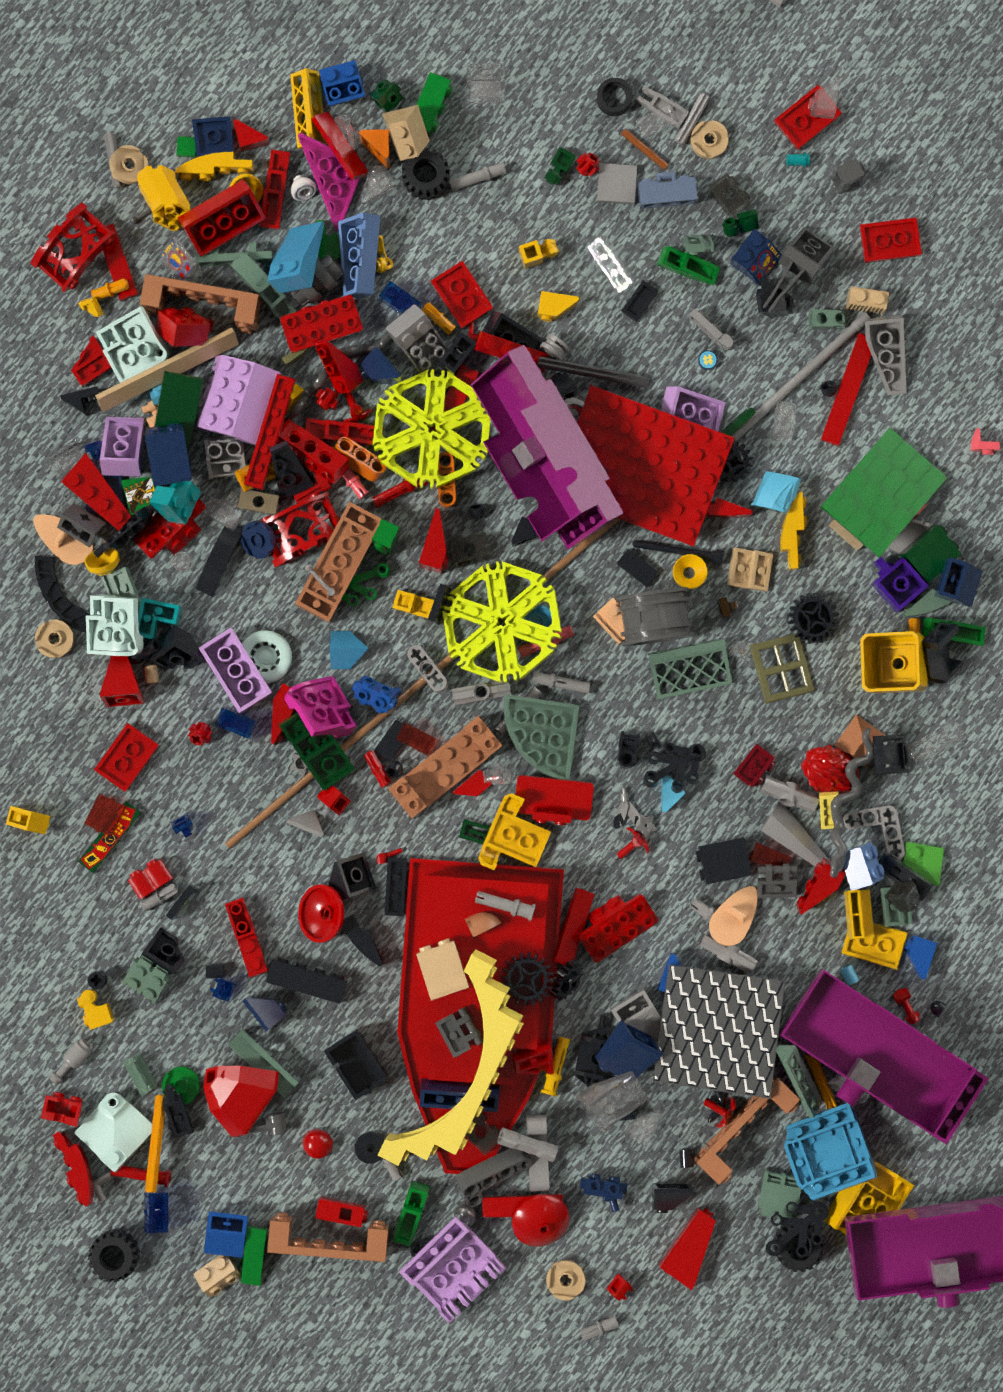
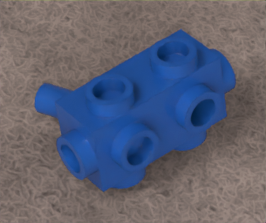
M365 675L359 681L357 680L352 687V691L355 692L354 698L358 699V702L362 705L369 704L375 707L378 713H388L391 709L394 710L398 703L396 697L401 694L399 687L392 689L390 686L384 685Z

